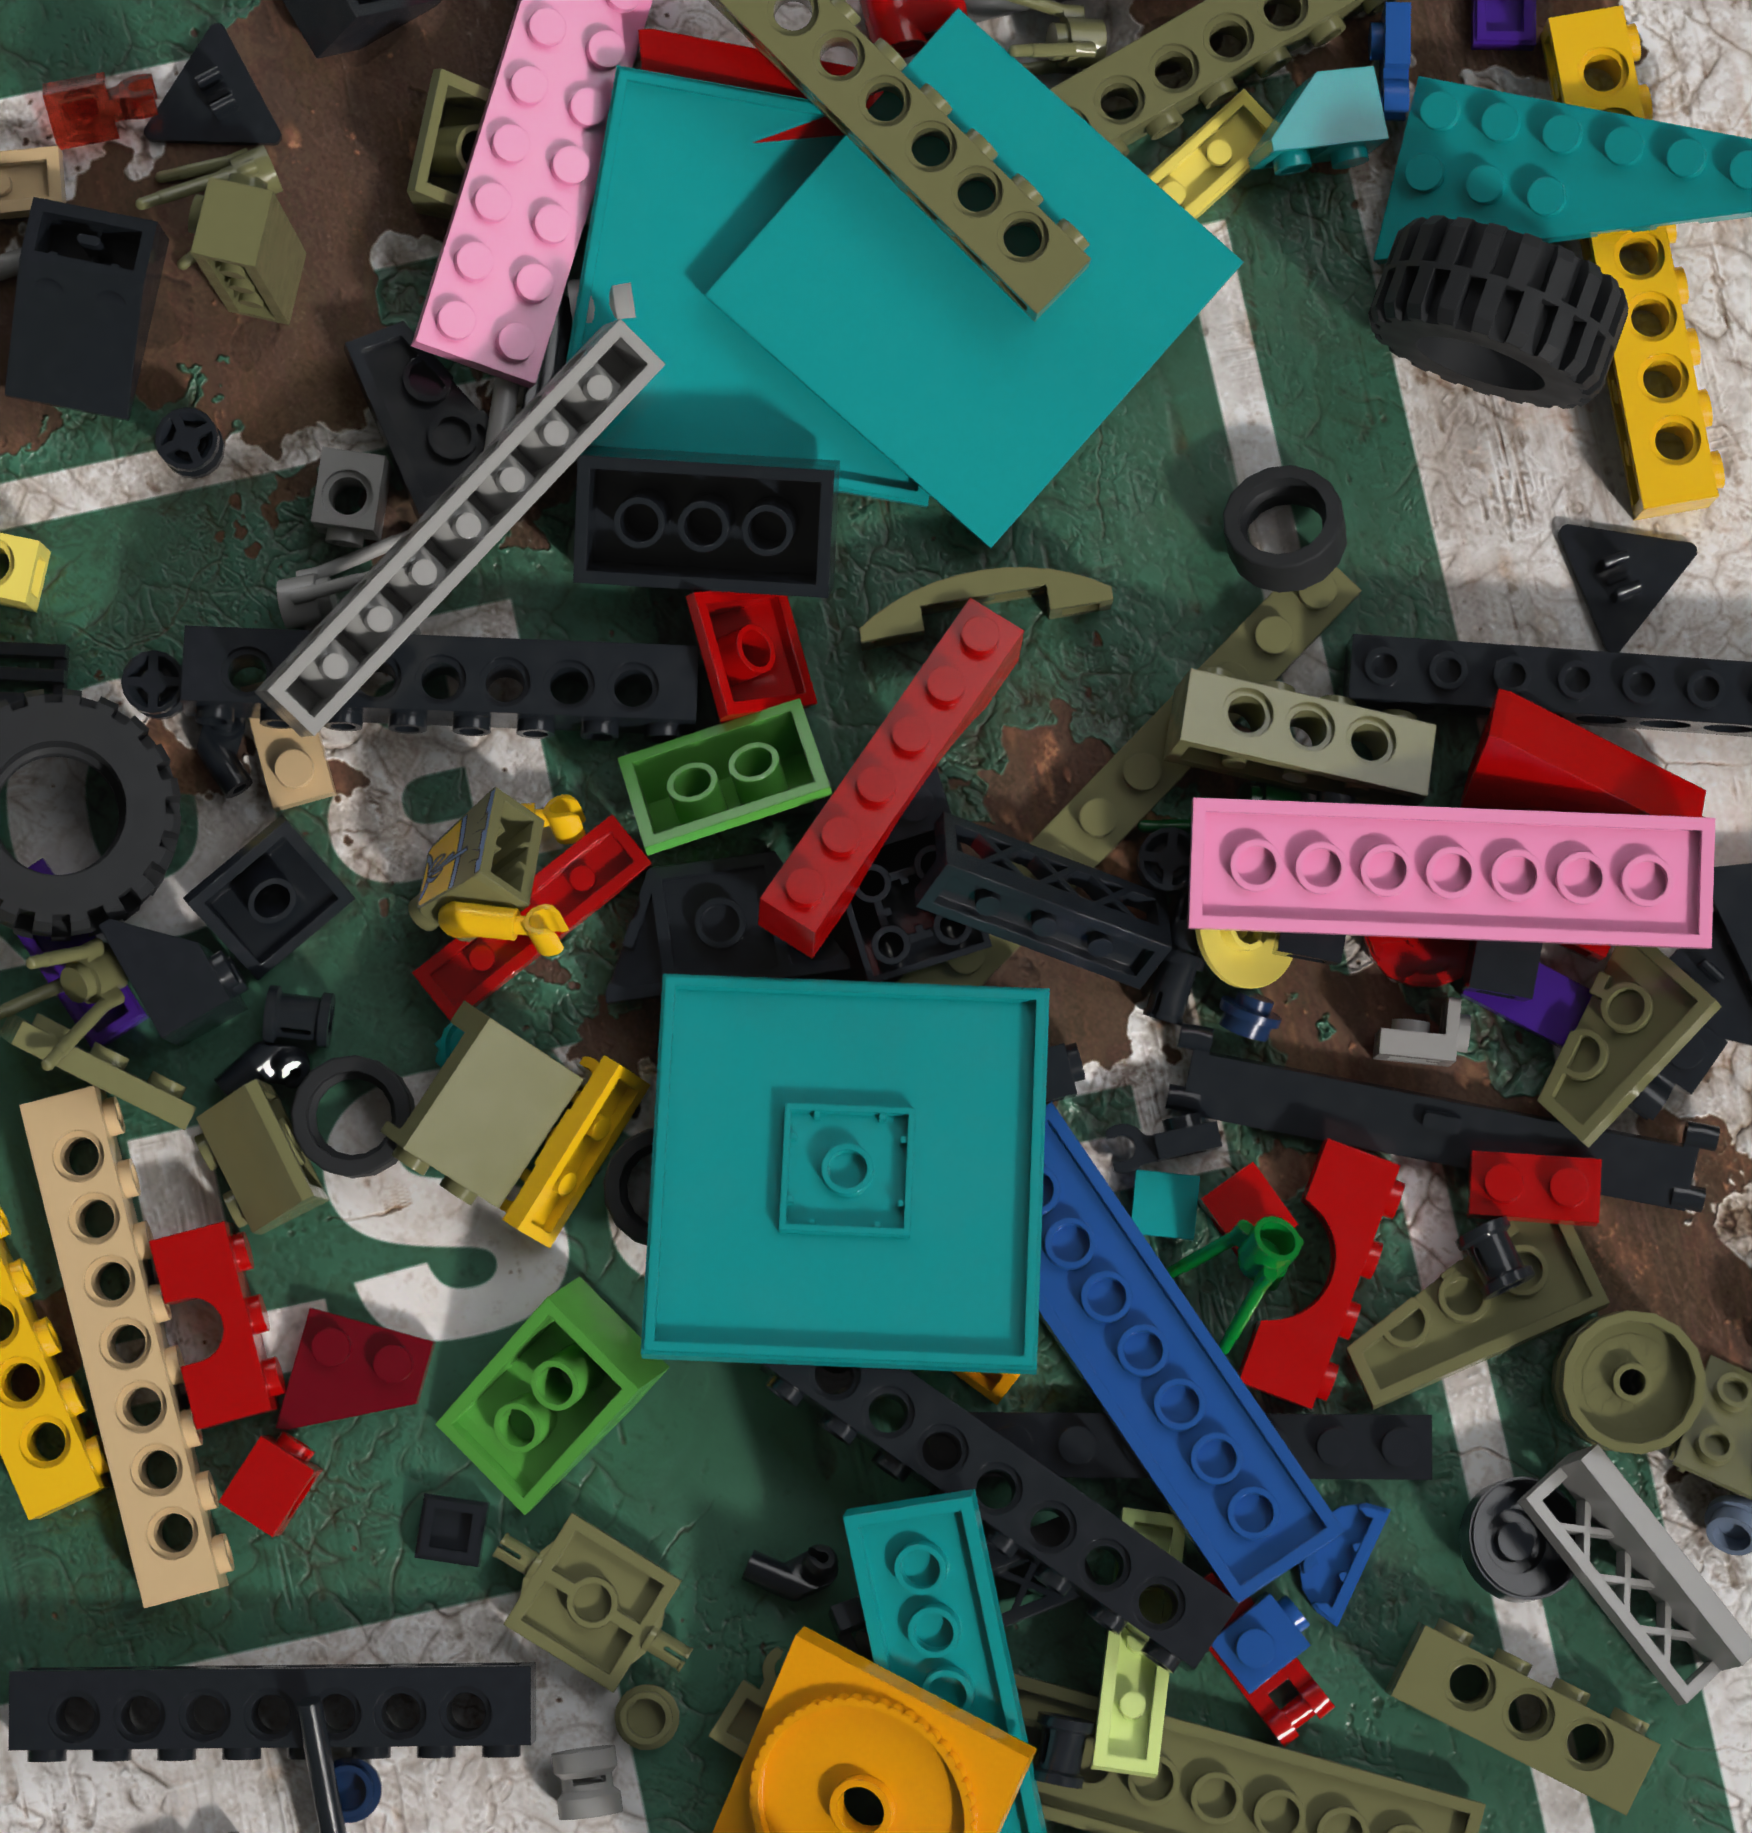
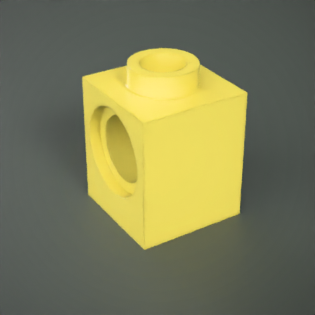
M0 533V554H6L9 558L8 571L0 579V605L37 613L51 551L38 540Z

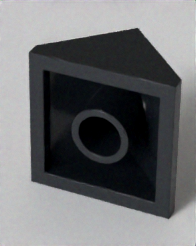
M280 815L183 897L192 910L257 980H260L356 899L298 829L283 815Z

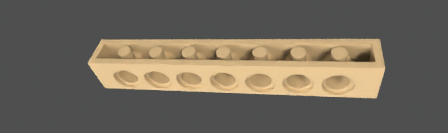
M93 1085L21 1104L19 1107L143 1607L148 1608L229 1586L226 1573L234 1571L233 1554L226 1534L216 1535L210 1510L219 1507L217 1490L211 1472L209 1470L200 1471L195 1447L203 1445L202 1431L195 1428L191 1408L185 1409L179 1384L184 1383L180 1367L185 1366V1362L178 1345L169 1347L163 1322L172 1319L170 1304H164L160 1284L153 1283L148 1259L153 1258L149 1241L154 1240L148 1222L146 1220L138 1222L132 1197L140 1196L141 1189L132 1159H122L117 1135L125 1133V1123L119 1102L115 1096L107 1098L106 1091ZM90 1139L98 1149V1163L88 1174L78 1175L70 1166V1152L78 1142ZM104 1201L113 1210L114 1224L106 1235L95 1238L86 1229L85 1215L93 1204ZM119 1263L128 1271L130 1285L127 1292L121 1298L111 1300L102 1292L100 1278L108 1266ZM133 1325L143 1333L146 1344L141 1357L134 1362L128 1363L118 1355L115 1343L120 1331L127 1326ZM143 1388L153 1390L161 1401V1412L158 1418L150 1425L139 1423L131 1411V1402L134 1395ZM160 1450L170 1454L177 1465V1474L174 1481L165 1488L154 1485L148 1478L146 1470L150 1457ZM174 1513L187 1518L193 1530L190 1544L182 1551L170 1548L162 1536V1527L165 1520Z

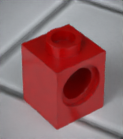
M1254 1162L1249 1163L1198 1200V1204L1221 1236L1229 1233L1238 1221L1242 1219L1247 1220L1254 1226L1263 1217L1274 1216L1282 1218L1294 1228L1299 1225ZM1234 1246L1231 1250L1238 1258V1247Z
M283 1431L277 1440L270 1435H263L259 1437L218 1502L271 1537L279 1536L287 1527L323 1469L310 1461L315 1451L292 1435Z

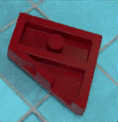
M310 1308L276 1428L290 1430L419 1404L436 1342Z

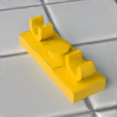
M605 1055L600 1062L592 1057H582L579 1063L591 1071V1077L583 1090L577 1091L571 1099V1102L574 1103L571 1109H567L559 1124L548 1134L544 1148L534 1162L536 1166L533 1171L526 1168L520 1176V1179L524 1181V1185L515 1200L510 1201L506 1198L499 1208L506 1212L502 1219L503 1221L548 1248H551L651 1086Z

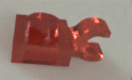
M105 72L43 84V99L56 145L61 150L120 139L119 121L146 119L159 114L156 104L158 95L153 76L149 73L128 77L112 88L108 87Z

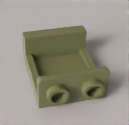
M463 1001L450 1022L464 1031V1035L405 1124L399 1128L387 1120L380 1132L397 1144L391 1155L409 1168L424 1176L431 1166L445 1175L439 1185L465 1203L472 1205L477 1196L499 1209L584 1079L468 1002Z

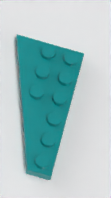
M1418 76L1373 261L1378 265L1386 264L1398 231L1416 218L1424 217L1429 219L1432 215H1444L1449 219H1456L1457 217L1470 218L1478 223L1488 225L1489 223L1506 226L1511 231L1537 236L1546 243L1598 237V234L1627 230L1632 232L1655 230L1658 226L1690 222L1702 224L1752 217V139Z

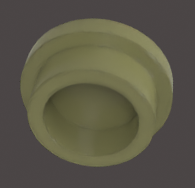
M643 1684L631 1688L621 1697L616 1706L615 1725L619 1735L627 1744L640 1750H653L662 1747L672 1739L679 1726L680 1713L676 1700L667 1690L657 1685Z

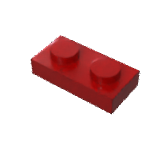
M1472 1150L1470 1154L1467 1218L1494 1220L1507 1216L1509 1221L1596 1227L1599 1224L1602 1159Z

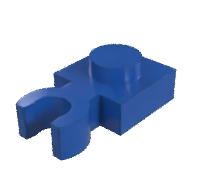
M1386 2L1380 22H1370L1368 59L1369 61H1379L1380 98L1385 121H1405L1406 112H1409L1411 2Z

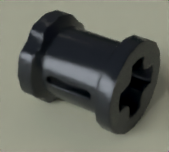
M270 985L264 1009L263 1041L274 1043L277 1037L315 1041L318 1047L329 1048L335 1016V994L324 992L321 997L283 993L281 986Z
M1507 1216L1482 1224L1455 1241L1459 1251H1467L1483 1283L1480 1292L1484 1300L1510 1291L1529 1281L1535 1275L1531 1265L1523 1264L1507 1232L1511 1227Z
M1038 1711L1037 1722L1042 1725L1035 1765H1033L1035 1780L1062 1787L1082 1789L1084 1777L1080 1775L1086 1739L1087 1735L1095 1732L1096 1723L1074 1716Z

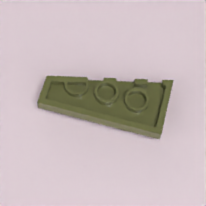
M1509 1221L1511 1227L1507 1232L1523 1264L1532 1266L1535 1272L1532 1279L1497 1297L1484 1300L1480 1292L1483 1283L1469 1255H1467L1464 1259L1457 1261L1443 1272L1437 1280L1419 1294L1408 1299L1346 1348V1353L1372 1409H1377L1608 1307L1610 1302L1574 1226Z

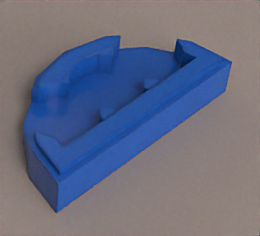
M1368 1503L1339 1506L1332 1513L1345 1532L1298 1564L1301 1589L1314 1611L1336 1627L1342 1618L1391 1509Z

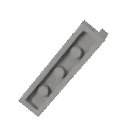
M1598 1444L1569 1453L1517 1501L1678 1706L1687 1704L1720 1671L1743 1666L1752 1657V1639ZM1561 1483L1576 1500V1525L1560 1523L1543 1502ZM1591 1521L1595 1524L1596 1527H1591ZM1570 1535H1575V1542ZM1590 1537L1606 1539L1616 1551V1576L1600 1574L1590 1562ZM1631 1571L1636 1578H1631ZM1610 1586H1615V1592L1611 1589ZM1631 1588L1646 1590L1656 1602V1627L1640 1625L1630 1613ZM1671 1622L1677 1630L1671 1629ZM1650 1637H1656L1655 1643ZM1671 1639L1687 1641L1703 1662L1685 1681L1670 1664Z

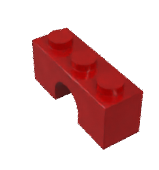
M222 1221L149 1241L164 1304L176 1305L195 1299H202L215 1307L223 1322V1338L218 1349L203 1361L180 1367L196 1430L208 1429L279 1410L277 1396L286 1393L285 1381L278 1358L276 1356L267 1358L261 1333L270 1331V1323L261 1294L251 1296L245 1271L254 1269V1259L245 1231L235 1233L233 1223Z

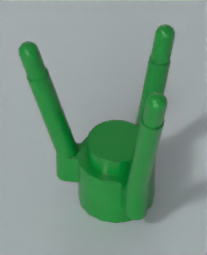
M1274 1216L1263 1217L1254 1226L1247 1220L1242 1219L1238 1221L1229 1233L1180 1259L1166 1270L1172 1278H1176L1234 1246L1238 1247L1239 1268L1247 1278L1254 1281V1284L1218 1345L1224 1355H1226L1241 1335L1267 1289L1275 1291L1279 1287L1289 1265L1298 1256L1304 1241L1298 1235L1296 1229L1282 1218Z

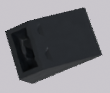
M33 197L19 258L5 386L6 397L129 421L169 244V238L158 221Z
M937 766L895 825L846 909L869 982H880L992 947L988 933L916 907L915 888L936 860L934 824L943 811L951 814ZM831 796L812 802L817 816ZM957 841V850L963 852L960 842Z

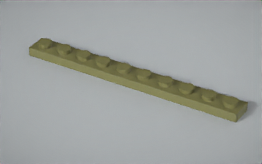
M1336 567L1323 581L1304 590L1281 593L1273 591L1199 668L1208 666L1223 668L1232 672L1236 679L1258 684L1263 681H1277L1359 596L1362 590ZM1173 695L1030 844L1096 869L1137 826L1138 822L1142 821L1193 767L1164 761ZM1228 713L1232 725L1242 717L1236 713ZM1012 862L1024 876L1038 880L1026 867ZM1069 884L1074 890L1077 888V886ZM989 934L992 947L903 974L896 983L983 986L1021 945Z

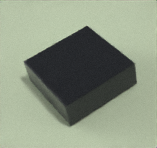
M424 1493L414 1558L480 1567L490 1502Z

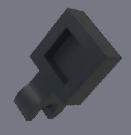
M1704 1025L1632 1101L1628 1108L1645 1120H1654L1668 1100L1674 1086L1687 1095H1692L1728 1041Z
M1200 1113L1182 1115L1162 1120L1164 1132L1153 1135H1145L1137 1127L1130 1124L1114 1125L1105 1131L1106 1140L1126 1137L1134 1145V1154L1127 1161L1113 1163V1172L1120 1174L1130 1173L1148 1163L1217 1150L1222 1147L1217 1121L1202 1124Z

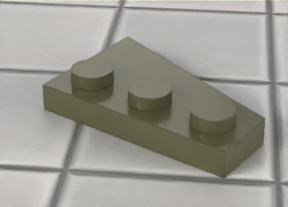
M1615 947L1604 972L1599 971L1589 991L1592 997L1576 1030L1570 1031L1537 1100L1588 1148L1722 1007L1715 998L1657 947Z
M39 1013L36 1014L32 1023L14 1014L6 1019L0 1030V1036L10 1044L43 1060L71 1029ZM97 1042L94 1043L90 1052L76 1045L56 1065V1067L183 1130L188 1126L197 1108L182 1099L187 1087L153 1070L146 1081L125 1070L130 1060L129 1058Z

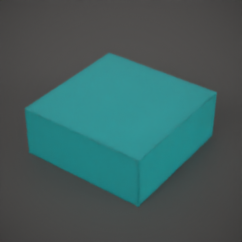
M1135 1170L1131 1218L1143 1236L1194 1240L1200 1176Z

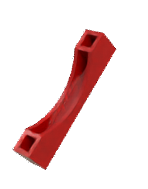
M970 598L760 897L759 926L813 959L848 908L880 849L921 786L957 738L985 710L1019 661L1024 635L1023 629Z

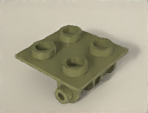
M1710 1355L1704 1369L1706 1373L1704 1404L1691 1429L1671 1445L1667 1459L1673 1461L1672 1464L1677 1466V1471L1682 1473L1685 1471L1691 1472L1712 1482V1486L1717 1489L1724 1487L1730 1490L1731 1495H1741L1752 1500V1373Z

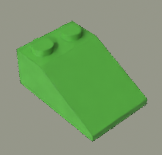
M579 1276L548 1296L435 1425L526 1515L632 1410L670 1367L662 1359H642V1338Z

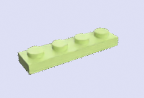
M1123 1507L1120 1520L1182 1563L1185 1531L1173 1514ZM1116 1558L1114 1565L1113 1582L1115 1581L1118 1575L1119 1569ZM1147 1587L1140 1595L1139 1609L1143 1617L1148 1621L1162 1624L1171 1615L1172 1601L1169 1595L1161 1588ZM1125 1627L1120 1635H1116L1109 1630L1106 1632L1090 1769L1156 1778L1159 1769L1170 1672L1164 1670L1142 1654L1141 1649L1146 1642Z

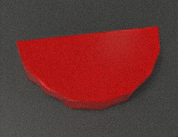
M1362 936L1370 960L1386 977L1409 988L1435 989L1457 981L1464 975L1470 940Z

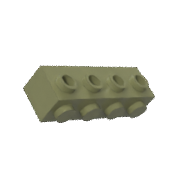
M230 173L228 181L209 177L205 195H195L189 213L188 231L195 234L191 248L192 256L228 312L290 325L307 253L274 191L267 189L268 183L266 181L246 174Z

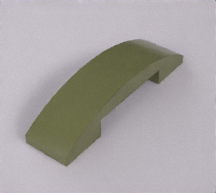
M1002 567L959 574L914 590L875 614L859 628L861 648L864 651L924 641L922 615L963 609L970 598L981 605H988L1044 595L1048 619L1050 620L1110 610L1113 603L1112 588L1092 578L1048 568Z

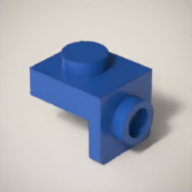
M1265 1591L1255 1599L1256 1603L1224 1627L1211 1645L1249 1694L1311 1646L1301 1633L1310 1624L1287 1595L1276 1601L1270 1593Z

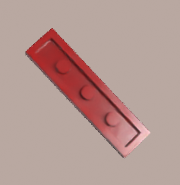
M611 814L535 875L530 904L520 912V915L526 916L532 908L538 905H553L561 913L569 928L568 932H555L561 940L644 874L653 864L615 816ZM518 935L515 941L477 937L471 942H465L455 938L413 971L412 974L451 1021L463 1001L468 1002L474 1007L478 1006L541 956V954L537 952L530 937L526 935Z

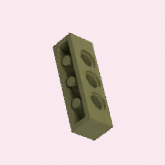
M1219 667L1191 668L1174 689L1164 761L1317 795L1318 791L1346 794L1356 798L1355 804L1381 805V803H1393L1405 806H1418L1428 795L1437 725L1418 721L1415 714L1401 709H1386L1379 712L1358 707L1354 700L1348 699L1345 696L1325 695L1319 698L1297 693L1293 686L1280 681H1263L1258 684L1236 679L1232 672ZM1228 713H1236L1244 717L1250 725L1251 732H1242L1236 729L1230 722ZM1290 727H1297L1305 731L1311 739L1312 747L1298 743L1293 738ZM1351 741H1358L1366 745L1371 751L1373 761L1359 757L1353 750Z
M1441 1618L1438 1619L1434 1629L1418 1622L1384 1692L1627 1816L1661 1744L1645 1737L1650 1724L1617 1707H1614L1610 1717L1607 1718L1586 1707L1591 1694L1557 1677L1551 1688L1546 1687L1527 1677L1533 1666L1532 1664L1500 1648H1497L1492 1659L1469 1647L1475 1635ZM1462 1665H1475L1482 1675L1481 1690L1471 1699H1456L1450 1690L1452 1673ZM1532 1694L1540 1704V1717L1531 1728L1525 1730L1515 1729L1511 1725L1508 1716L1510 1704L1520 1695ZM1582 1724H1591L1598 1733V1747L1590 1757L1574 1759L1567 1748L1568 1736L1575 1727Z

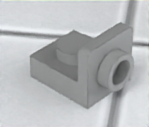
M1448 997L1442 1002L1439 1034L1430 1033V1023L1426 1021L1392 1019L1391 1029L1380 1028L1375 1033L1373 1059L1449 1067L1456 1062L1457 1052L1467 1053L1470 1040L1471 1015L1460 1014L1461 998Z

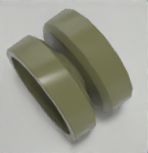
M1629 1310L1614 1311L1587 1319L1566 1336L1553 1360L1551 1392L1559 1416L1576 1437L1592 1446L1598 1444L1605 1451L1645 1454L1669 1447L1691 1429L1704 1404L1706 1373L1698 1348L1678 1325L1655 1313ZM1629 1369L1636 1372L1631 1382L1638 1390L1633 1395L1626 1394L1620 1387V1377Z

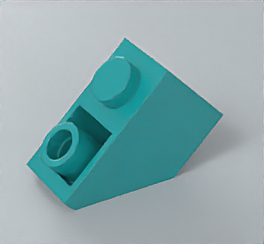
M1374 66L1317 71L1297 87L1288 97L1249 155L1250 170L1273 168L1275 175L1285 176L1306 171L1312 167L1311 163L1331 161L1333 169H1347L1368 162V154L1389 139Z

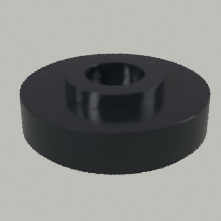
M1512 1477L1488 1485L1472 1498L1461 1519L1459 1544L1467 1570L1486 1592L1509 1602L1524 1603L1549 1597L1564 1588L1575 1575L1517 1502L1540 1481L1537 1478ZM1556 1488L1543 1502L1560 1523L1576 1525V1511L1565 1495ZM1570 1535L1575 1542V1535Z

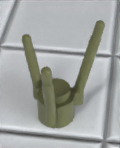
M1006 0L1059 17L1060 19L1059 23L1052 22L1049 24L1045 43L1013 44L1008 49L1011 57L1048 58V60L1022 64L1034 76L1052 73L1076 74L1078 68L1086 69L1105 58L1107 49L1105 23L1100 18H1085L1084 5L1062 4L1053 0Z
M261 145L249 151L247 148H243L227 156L159 171L155 175L158 183H167L198 176L202 177L140 197L135 201V206L139 210H145L206 191L209 177L228 181L230 173H241L262 179L268 183L267 189L274 191L275 195L283 192L271 159L264 145ZM191 250L177 261L179 269L186 270L196 262L191 254Z
M98 937L80 946L28 957L25 963L29 969L50 967L66 963V967L62 970L60 978L0 1006L1 1020L62 992H65L76 1003L94 1004L42 1060L41 1067L43 1070H52L109 1010L125 1001V996L121 989L127 985L129 979L109 944L103 943Z

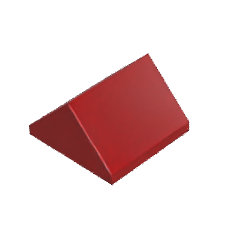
M719 591L694 592L685 596L721 724L798 698L801 699L804 709L818 704L788 596Z

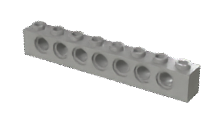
M621 319L601 326L258 687L255 693L300 737L315 736L666 364Z

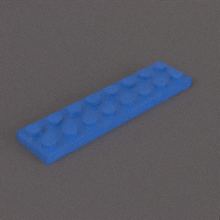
M1051 1102L1046 1105L1039 1317L1229 1597L1240 1604L1342 1535L1345 1530L1054 1104Z

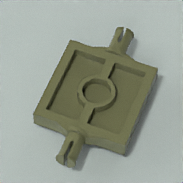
M574 1512L567 1519L555 1541L541 1550L540 1553L513 1538L508 1532L505 1534L500 1543L520 1555L521 1558L501 1546L496 1548L492 1556L524 1574L525 1577L520 1598L503 1625L613 1693L631 1664L642 1657L647 1651L675 1668L678 1672L681 1671L686 1661L665 1649V1646L686 1659L689 1658L694 1648L687 1646L666 1633L661 1627L663 1626L665 1609L683 1581L682 1579Z

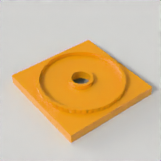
M804 1626L794 1637L712 1833H1000L1037 1748ZM853 1787H862L873 1792L883 1806L884 1817L882 1823L871 1826L855 1820L845 1806V1791Z

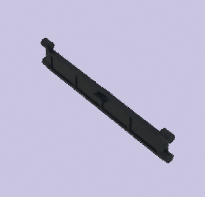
M1182 1022L1177 1047L1193 1051L1186 1085L1184 1087L1169 1084L1165 1104L1166 1109L1181 1111L1183 1114L1200 1113V1117L1321 1141L1329 1138L1352 1147L1465 1169L1470 1168V1154L1472 1150L1602 1159L1600 1195L1681 1211L1702 1212L1706 1188L1694 1186L1691 1183L1699 1149L1715 1151L1717 1148L1720 1134L1719 1126L1687 1120L1683 1131L1682 1143L1606 1129L1588 1148L1561 1122L1554 1118L1210 1052L1214 1028Z

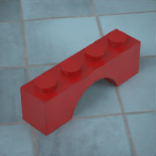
M1329 1138L1322 1141L1301 1202L1317 1217L1327 1235L1330 1247L1328 1276L1317 1297L1300 1312L1283 1319L1256 1321L1237 1373L1246 1386L1307 1409L1313 1408L1316 1398L1327 1401L1339 1370V1364L1330 1361L1338 1337L1349 1340L1361 1310V1304L1352 1301L1360 1276L1369 1280L1372 1278L1382 1253L1384 1244L1374 1240L1381 1218L1384 1216L1393 1219L1405 1189V1183L1396 1180L1401 1165Z

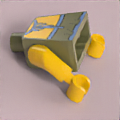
M494 787L441 836L429 850L420 893L408 905V911L414 923L425 931H433L441 927L447 935L465 942H471L477 937L515 941L518 935H526L530 937L539 954L554 956L561 953L564 946L555 932L569 931L561 913L553 905L542 904L532 908L526 916H521L520 912L530 904L543 827L550 826L556 841L565 845L576 843L586 835L582 824L586 821L579 802L571 795L561 794L551 799L544 809H536L535 803L520 804L499 788Z

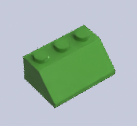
M800 698L618 757L647 856L832 795Z

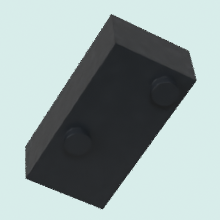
M588 446L578 457L573 583L828 598L834 587L840 461Z

